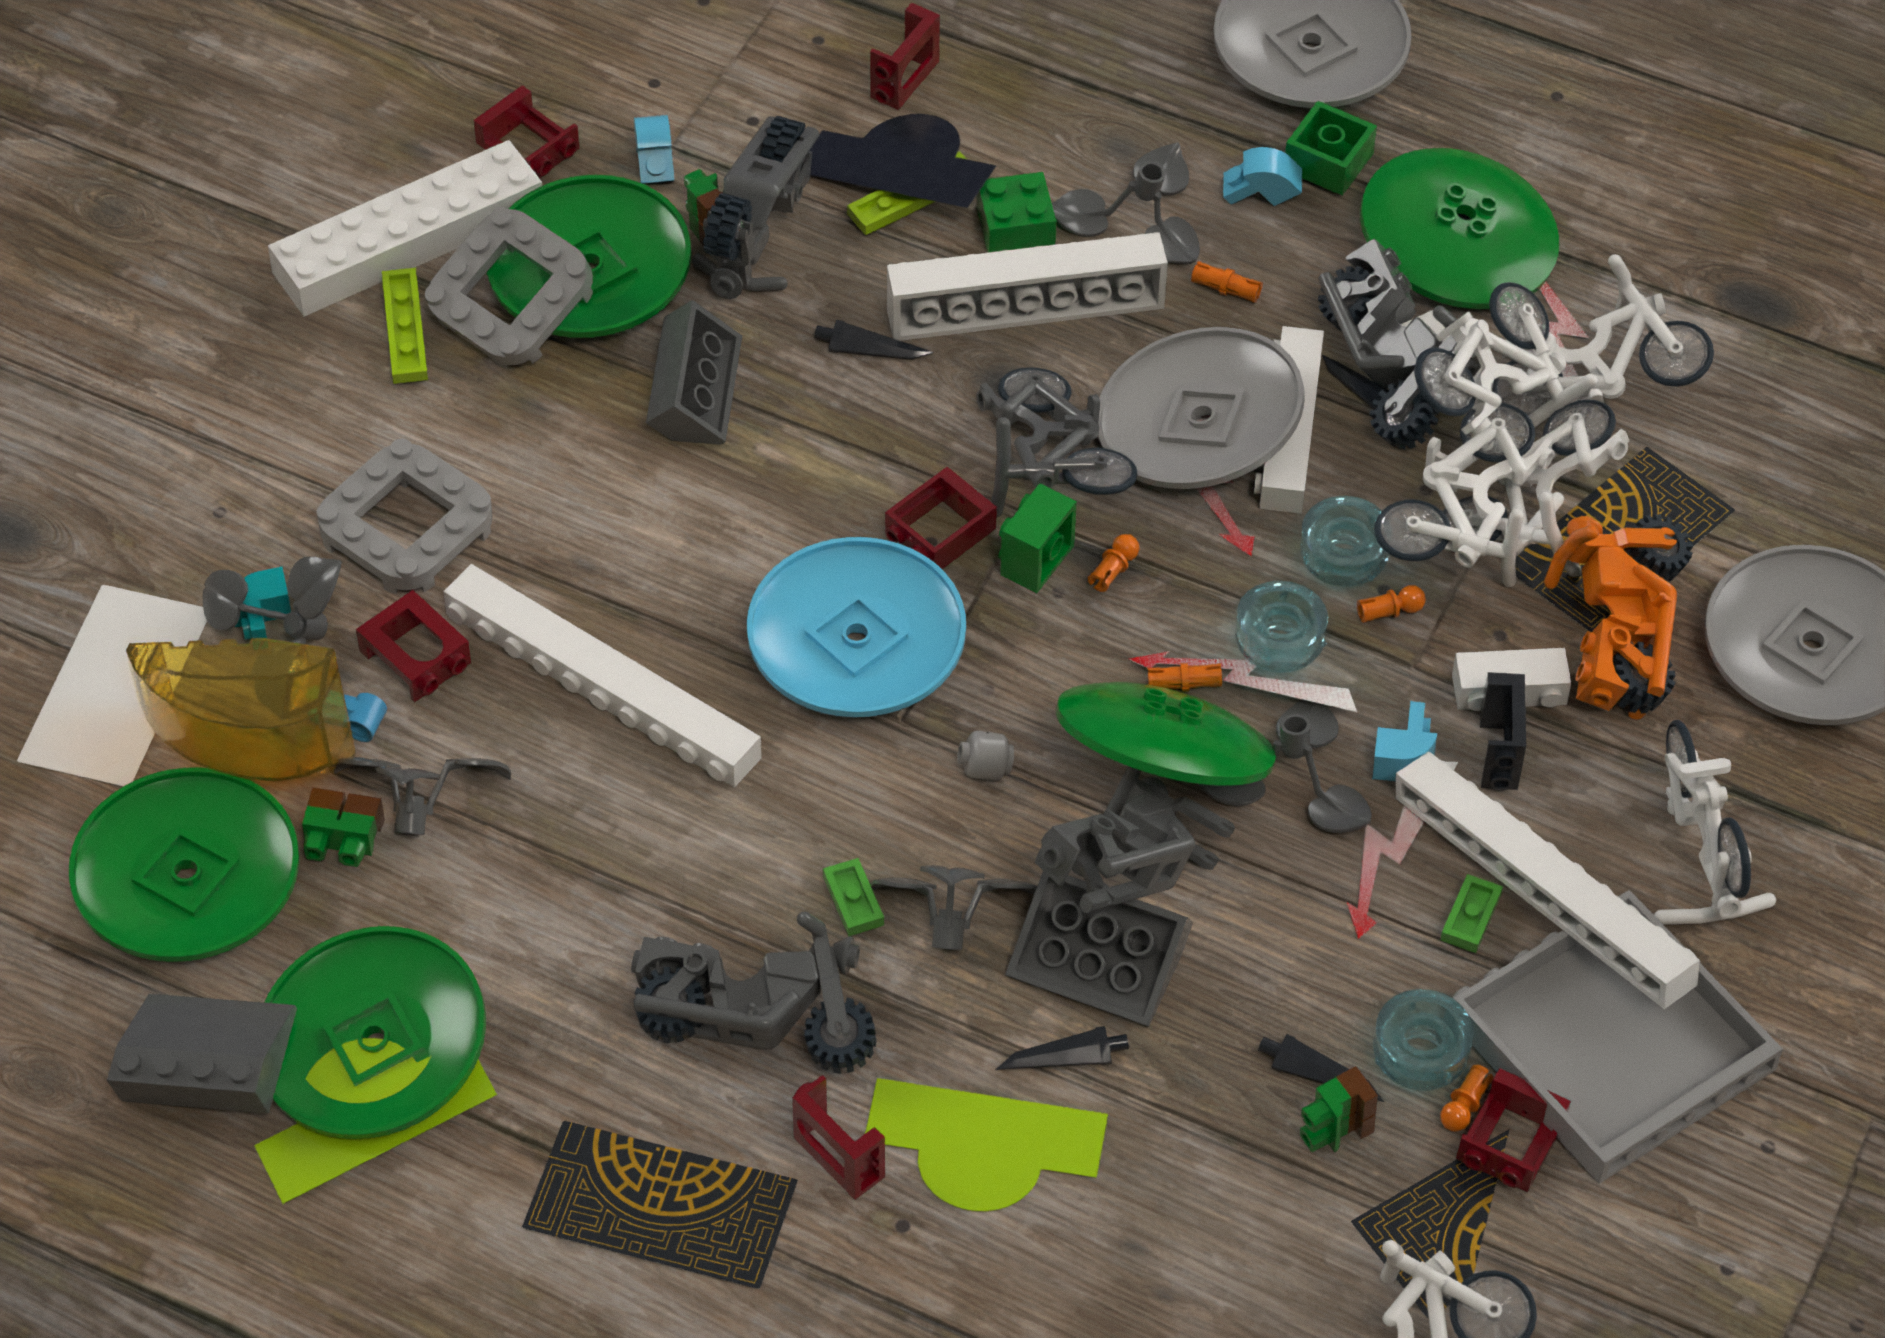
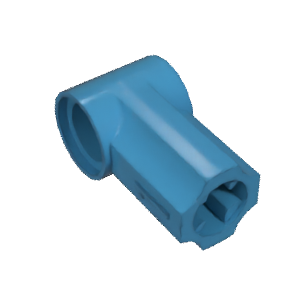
M321 687L313 690L307 709L308 719L343 728V731L349 737L360 742H369L373 739L387 712L385 702L371 693H360L357 697H352Z

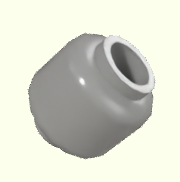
M974 731L969 735L966 742H960L957 762L963 764L967 777L999 781L1004 774L1011 772L1014 761V746L1009 744L1005 735Z

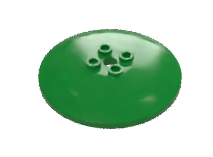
M1426 148L1404 153L1391 159L1376 171L1367 184L1361 200L1360 222L1366 242L1368 243L1375 239L1385 249L1391 247L1401 262V265L1397 267L1408 278L1412 285V290L1443 304L1468 309H1490L1491 293L1496 286L1507 282L1520 284L1535 293L1547 281L1559 254L1558 228L1554 216L1542 196L1531 184L1510 168L1476 153L1451 148ZM1457 214H1465L1468 217H1470L1471 220H1464L1460 218ZM1504 290L1497 298L1496 308L1520 302L1527 297L1516 290Z
M611 175L573 176L536 188L508 208L527 214L580 250L588 263L598 264L597 267L591 269L593 275L591 289L593 294L590 300L586 303L581 299L553 331V335L587 338L606 336L633 328L664 309L680 291L688 275L691 263V243L688 228L682 215L666 197L637 181ZM507 249L487 271L489 284L495 297L515 318L551 277L546 271L516 251L512 253Z
M1130 682L1091 683L1067 689L1060 695L1057 702L1056 717L1061 726L1072 737L1107 758L1147 773L1191 783L1231 786L1260 781L1266 778L1274 767L1276 759L1275 750L1260 732L1231 712L1208 701L1179 691Z
M189 767L170 769L144 776L123 786L93 810L83 823L72 846L69 859V883L76 907L86 924L101 939L125 953L154 961L184 962L219 955L244 944L265 929L277 917L287 903L296 883L299 870L298 841L294 826L283 806L273 795L255 782L240 775L213 768ZM192 868L196 870V873L190 878H180L177 876L184 869Z
M395 926L367 927L348 931L321 942L300 956L284 971L264 1003L295 1005L297 1008L273 1101L287 1116L298 1124L330 1137L343 1139L376 1138L405 1130L430 1117L446 1105L465 1084L474 1070L484 1044L486 1032L485 1002L472 970L463 958L446 943L424 932ZM375 1033L384 1035L382 1042L373 1047L366 1046L362 1041ZM358 1040L360 1047L364 1051L374 1053L382 1050L389 1041H392L405 1049L357 1075L342 1044ZM332 1049H335L355 1087L410 1057H413L418 1063L431 1056L420 1075L408 1086L389 1097L372 1102L348 1103L338 1101L323 1095L306 1080L309 1071L316 1062Z

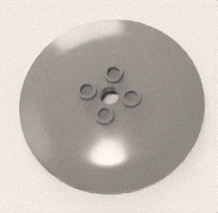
M1222 0L1215 16L1214 42L1217 53L1226 69L1241 84L1253 92L1270 100L1297 107L1312 108L1317 101L1332 107H1338L1359 102L1375 95L1387 87L1399 75L1406 64L1410 52L1411 26L1406 11L1399 0ZM1305 43H1309V44H1313V45L1318 44V46H1316V47H1309V46H1306Z
M1208 327L1179 332L1155 341L1139 350L1113 373L1099 397L1098 438L1102 448L1120 452L1132 460L1137 468L1138 476L1136 480L1143 483L1172 489L1202 488L1225 483L1263 465L1282 449L1291 438L1300 422L1304 409L1305 393L1301 374L1295 361L1280 345L1260 334L1229 327ZM1203 415L1210 416L1208 419L1204 421H1196L1199 420ZM1108 457L1118 469L1130 476V470L1126 464L1120 460Z
M1790 545L1754 554L1742 560L1723 576L1715 587L1708 603L1705 617V637L1715 666L1724 679L1739 694L1765 711L1779 717L1807 724H1848L1866 720L1885 711L1884 570L1864 558L1839 549L1816 545ZM1804 641H1817L1821 647L1810 648L1804 644Z

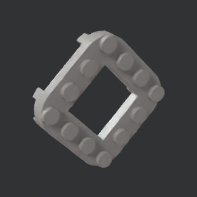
M501 206L494 209L492 214L479 223L431 280L429 287L425 290V298L430 310L443 328L446 330L448 328L480 349L490 356L498 366L507 368L508 365H518L529 360L533 364L542 356L539 348L581 299L586 303L590 300L593 294L591 289L593 281L592 268L584 255L576 247L527 214ZM506 249L512 253L516 251L551 275L550 279L510 325L466 296Z
M401 438L377 452L330 493L317 508V518L323 544L329 552L333 553L338 549L383 580L386 591L397 594V590H413L422 587L423 592L431 589L435 586L434 576L477 537L485 541L491 533L492 507L490 495L480 484L426 448L411 444L409 440ZM398 484L404 488L411 484L450 510L407 549L361 519L365 513Z

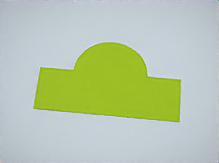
M365 1038L362 1041L366 1046L373 1047L380 1044L383 1039ZM358 1040L342 1044L357 1075L405 1049L392 1041H389L382 1050L373 1053L364 1051L360 1047ZM332 1049L316 1062L309 1071L306 1080L314 1089L329 1098L348 1103L372 1102L387 1098L412 1083L424 1070L431 1056L418 1063L413 1057H410L355 1087L335 1049ZM478 1059L474 1070L465 1084L446 1105L430 1117L405 1130L376 1138L343 1139L314 1132L297 1123L254 1146L282 1204L475 1107L496 1096L497 1093Z
M877 1078L865 1133L875 1127L885 1137V1145L918 1150V1167L921 1177L927 1187L941 1200L952 1206L969 1211H993L1008 1207L1024 1198L1037 1183L1041 1169L1097 1178L1108 1114Z

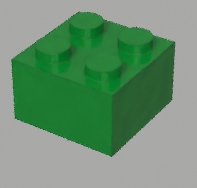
M1317 101L1286 142L1285 153L1302 168L1303 179L1343 196L1374 154L1377 125Z
M1044 172L987 179L976 195V209L988 253L1056 245L1057 221Z
M1041 483L1031 494L1027 493L1022 498L1018 511L1012 518L1008 517L1005 519L999 531V536L1001 537V549L998 558L1001 560L1000 575L1038 593L1074 547L1077 501Z

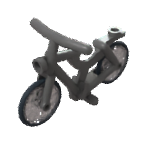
M1032 367L1013 370L1000 379L998 393L1002 399L996 396L987 383L980 384V390L977 391L976 395L979 409L981 411L991 410L998 419L996 422L997 458L995 483L991 502L997 506V517L1001 516L1004 510L1009 478L1031 480L1035 488L1039 483L1049 488H1052L1054 484H1070L1080 491L1096 495L1117 494L1127 490L1135 483L1138 476L1137 468L1132 460L1120 452L1105 448H1087L1076 451L1065 458L1079 444L1089 445L1091 440L1099 435L1100 399L1097 394L1089 395L1087 409L1080 411L1069 402L1072 394L1071 386L1063 376L1047 369ZM1034 412H1044L1056 422L1044 421ZM1016 421L1026 423L1034 432L1032 437L1018 436L1014 441L1022 464H1010L1011 425ZM1048 436H1063V441L1040 462H1037L1034 454L1038 453L1045 445Z

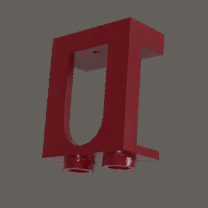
M911 2L905 9V40L892 56L876 49H871L870 98L899 110L939 63V14ZM910 61L921 64L905 84L901 86L903 73Z
M523 85L474 119L476 144L485 150L503 143L500 139L521 124L546 141L545 145L527 158H524L538 178L547 175L552 168L566 158L573 156L580 149L578 125L574 123L567 129H562L533 107L532 92Z
M414 590L356 629L359 651L368 660L377 655L409 685L411 700L414 703L425 695L432 694L439 685L453 675L462 673L471 663L469 641ZM422 623L441 641L443 649L437 658L423 662L410 657L394 641Z
M1499 1068L1493 1079L1490 1093L1468 1134H1463L1461 1137L1456 1159L1472 1170L1483 1171L1500 1179L1503 1184L1509 1187L1529 1192L1558 1134L1554 1129L1551 1132L1543 1123L1547 1108L1546 1102L1525 1079ZM1548 1090L1568 1112L1571 1101ZM1505 1109L1540 1124L1522 1161L1486 1145Z
M823 1075L812 1083L807 1082L799 1087L792 1097L794 1139L856 1200L885 1178V1137L873 1127L854 1141L827 1114V1080ZM815 1130L844 1159V1167L810 1134L811 1131Z

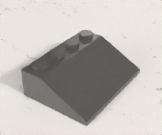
M1043 871L1005 975L1149 1027L1179 963L1193 922L1186 916L1137 899L1085 913L1080 908V900L1083 894H1087L1086 881L1068 875L1064 885L1059 886Z
M149 994L117 1044L107 1081L123 1102L269 1114L297 1008L295 1005Z

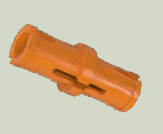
M1200 261L1195 265L1191 276V282L1211 287L1218 290L1221 295L1227 296V294L1253 303H1256L1257 299H1259L1263 287L1261 281L1235 274L1233 269L1227 268L1223 270Z
M1188 662L1174 667L1147 668L1148 685L1167 689H1182V692H1189V688L1222 687L1221 663L1188 666Z

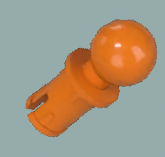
M1121 534L1114 539L1112 549H1107L1102 554L1103 560L1093 573L1088 576L1090 585L1096 579H1099L1093 587L1095 590L1106 592L1117 575L1127 570L1128 561L1135 559L1140 551L1137 539L1131 534Z
M1408 585L1402 588L1398 595H1396L1394 590L1390 589L1387 590L1386 594L1357 600V612L1363 623L1388 616L1397 618L1400 615V609L1407 613H1416L1422 610L1426 597L1421 588L1416 585Z
M1472 1065L1461 1086L1452 1091L1450 1095L1452 1101L1442 1107L1440 1120L1449 1131L1459 1132L1464 1130L1470 1123V1112L1478 1111L1480 1107L1479 1101L1494 1079L1492 1073L1488 1074L1489 1070L1481 1065Z

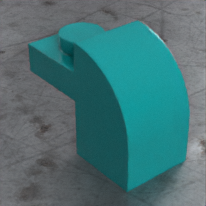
M283 567L257 571L244 577L248 584V593L243 604L285 614L291 613ZM240 610V618L235 627L242 626L245 640L252 639L255 653L268 651L269 645L264 622L276 619Z

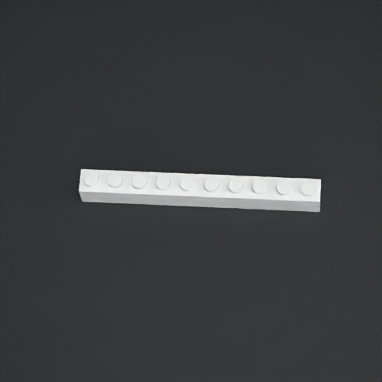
M470 564L444 591L446 614L458 624L463 623L476 631L482 639L493 641L503 647L510 656L521 658L531 664L540 674L544 676L549 675L561 682L568 691L572 693L577 692L589 699L596 708L607 710L614 714L626 726L630 728L635 727L647 734L654 743L660 746H667L678 753L687 763H695L705 769L715 780L724 781L735 788L762 758L761 736L473 564Z
M1427 752L1396 773V799L1660 1007L1666 1009L1698 985L1699 959L1690 949L1683 948L1669 937L1664 929L1648 921L1634 906L1626 904L1613 894L1607 885L1600 884L1587 874L1581 865L1573 863L1565 857L1552 843L1546 842L1534 833L1525 822L1517 820L1499 802L1491 800L1473 782L1467 781L1456 773L1447 762L1441 761L1432 753Z

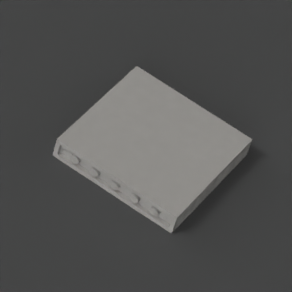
M1630 890L1618 896L1626 904L1634 906L1652 924L1664 929L1669 937L1685 948ZM1564 930L1559 933L1557 931L1550 933L1540 945L1530 951L1525 949L1519 952L1511 963L1501 969L1493 968L1475 985L1471 987L1464 986L1459 989L1452 997L1448 1018L1496 1072L1501 1068L1526 1080L1547 1104L1543 1123L1551 1132L1554 1129L1558 1133V1140L1599 1184L1777 1069L1783 1048L1700 962L1698 985L1666 1009H1663ZM1548 1090L1571 1101L1568 1112Z

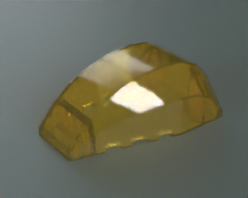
M252 638L249 644H238L235 639L221 640L219 645H204L202 640L189 641L187 646L174 647L172 642L129 643L126 649L138 701L148 723L165 744L189 761L218 773L249 780L295 781L327 774L333 771L336 765L339 764L338 759L354 757L356 754L335 649L267 638Z

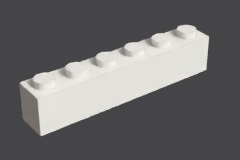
M1282 326L1281 340L1274 339V342L1280 345L1295 361L1303 381L1305 401L1300 422L1291 438L1272 458L1259 466L1264 467V473H1256L1254 494H1261L1259 509L1302 514L1324 335L1322 330Z

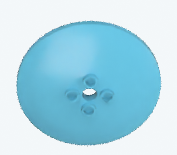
M845 537L819 542L807 546L783 559L764 577L757 587L747 616L749 649L755 664L765 679L777 691L799 705L824 714L843 717L883 715L904 709L921 701L940 687L950 676L962 655L966 637L964 605L957 588L948 575L936 563L914 549L892 541L868 537ZM853 632L866 635L864 639L859 641L851 640L847 636Z

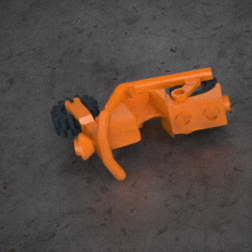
M1650 514L1646 515L1633 528H1622L1614 531L1613 534H1603L1602 525L1592 517L1580 516L1568 522L1566 530L1569 537L1554 554L1544 579L1545 587L1553 589L1558 585L1568 560L1574 563H1586L1582 567L1586 603L1589 605H1606L1612 613L1607 619L1604 618L1593 629V632H1586L1582 639L1580 652H1583L1576 673V681H1578L1576 699L1610 711L1620 699L1621 702L1618 705L1622 708L1627 704L1630 705L1629 717L1638 720L1643 718L1649 710L1651 712L1655 710L1675 687L1676 681H1673V679L1676 677L1675 671L1669 670L1672 666L1669 654L1677 591L1669 582L1682 571L1692 558L1693 552H1690V550L1693 548L1692 542H1686L1690 537L1687 532L1681 534L1680 529L1683 526L1679 523L1673 526L1671 524L1672 518L1668 516L1662 521L1661 514H1655L1653 518Z

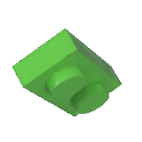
M859 858L823 868L824 881L848 936L884 926L883 913Z
M1467 874L1442 930L1440 940L1477 953L1502 895L1503 886Z

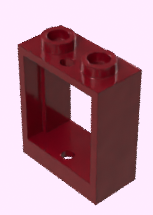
M946 467L885 512V535L889 541L916 550L936 563L941 569H944L996 530L997 506L949 467ZM943 501L968 523L934 547L913 530L910 525Z

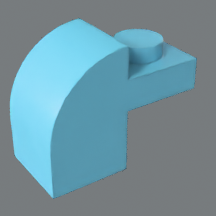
M668 115L634 118L641 183L650 184L675 181Z
M1269 147L1248 149L1243 151L1242 164L1224 172L1223 197L1232 205L1259 191L1273 206H1276L1302 193V168L1289 155L1278 149Z
M1410 701L1407 730L1378 727L1372 779L1396 781L1397 772L1427 752L1435 756L1437 733H1430L1431 718H1424V702Z

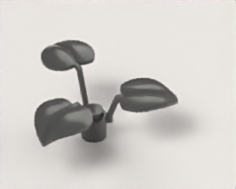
M1179 143L1159 147L1139 158L1133 168L1135 181H1130L1126 190L1107 209H1105L1104 199L1096 192L1088 189L1069 191L1055 202H1052L1056 221L1064 229L1075 235L1093 237L1107 230L1108 220L1106 216L1112 215L1131 192L1135 191L1139 199L1154 201V219L1157 225L1149 227L1145 234L1160 232L1167 262L1190 264L1196 262L1199 256L1200 245L1197 234L1186 220L1177 216L1169 217L1164 222L1161 219L1160 201L1162 194L1175 195L1180 193L1187 187L1189 182L1188 167L1184 161Z
M309 556L299 559L294 564L288 579V592L295 599L293 608L296 610L289 614L243 604L248 593V584L235 571L218 570L210 574L205 581L203 610L208 623L218 630L233 628L239 621L241 610L284 620L285 631L292 638H295V640L273 649L271 657H260L256 661L252 672V690L257 701L267 712L280 719L289 718V710L297 694L300 682V669L297 661L292 655L283 652L296 646H305L307 643L306 639L320 640L325 636L328 622L322 612L325 610L336 586L342 564L340 560Z
M1302 699L1283 713L1277 721L1276 733L1280 740H1275L1273 744L1276 758L1279 751L1284 752L1291 759L1306 757L1316 795L1319 797L1311 801L1308 806L1309 818L1316 827L1334 833L1365 828L1371 823V810L1364 797L1355 789L1341 784L1330 787L1325 793L1320 786L1313 760L1312 748L1326 746L1337 737L1339 730L1338 721L1327 705ZM1262 780L1231 786L1198 784L1211 798L1233 806L1252 804L1261 799L1266 793V786Z
M363 757L338 759L334 768V773L336 774L348 768L372 766L376 768L377 773L388 775L394 800L393 811L396 812L394 832L419 835L425 834L426 814L433 815L434 803L449 771L469 766L482 767L497 771L509 780L511 779V770L507 765L495 760L482 758L446 759L440 775L416 768L404 770L399 764ZM426 778L437 780L426 805L424 804V797L413 796L414 779ZM397 781L401 785L406 783V795H402L401 799Z
M939 865L920 866V871L927 872L948 884L946 909H939V916L933 894V889H936L937 885L918 879L896 877L879 878L870 883L872 890L883 886L911 888L924 894L928 900L931 916L930 925H934L932 947L962 950L964 929H970L971 918L984 892L1000 888H1018L1034 895L1037 889L1036 885L1024 881L1010 879L977 880L978 887L964 919H962V911L953 910L955 884L965 879H984V873L960 867L948 869L945 866Z

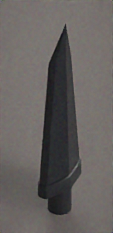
M836 320L834 329L817 325L814 339L830 342L829 352L834 353L841 352L913 360L934 353L841 320Z
M1322 355L1328 372L1372 409L1376 410L1372 403L1374 399L1381 400L1382 397L1378 393L1382 389L1386 393L1390 390L1379 386L1374 381L1345 365ZM1406 408L1404 414L1397 417V419L1402 422L1403 418L1411 411Z
M1105 1026L1095 1027V1029L1017 1051L995 1070L1092 1064L1108 1065L1112 1064L1110 1052L1129 1049L1128 1038L1126 1034L1107 1037Z
M1286 1034L1282 1044L1264 1036L1258 1051L1275 1058L1271 1069L1322 1084L1349 1070L1289 1034ZM1366 1079V1080L1368 1081V1083L1371 1085V1087L1374 1089V1091L1377 1093V1091H1376L1375 1088L1372 1086V1084L1370 1083V1081H1369L1368 1079ZM1377 1093L1378 1101L1384 1102L1380 1095Z

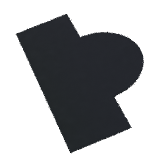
M908 114L886 120L871 129L864 138L822 130L819 138L810 149L812 151L810 175L965 208H968L997 165L955 157L960 148V136L957 129L947 120L928 114Z

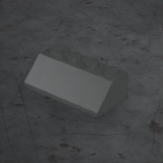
M693 300L664 317L646 424L671 441L721 445L726 442L742 335Z

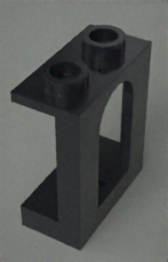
M1488 672L1480 712V728L1504 729V741L1488 740L1481 788H1493L1499 791L1508 789L1518 790L1526 751L1525 674Z

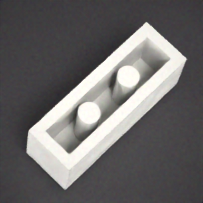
M1565 648L1455 654L1452 678L1458 710H1481L1488 672L1525 674L1526 707L1567 705L1571 678Z

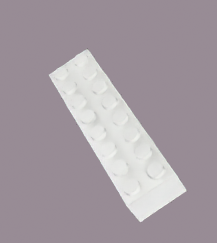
M507 140L268 245L272 273L301 314L307 316L383 282L382 271L415 268L459 248L479 223L492 214L494 209L501 206L511 207L521 197L541 187L542 181L511 141Z
M1160 232L887 265V313L892 336L894 339L903 341L1164 309L1167 259Z

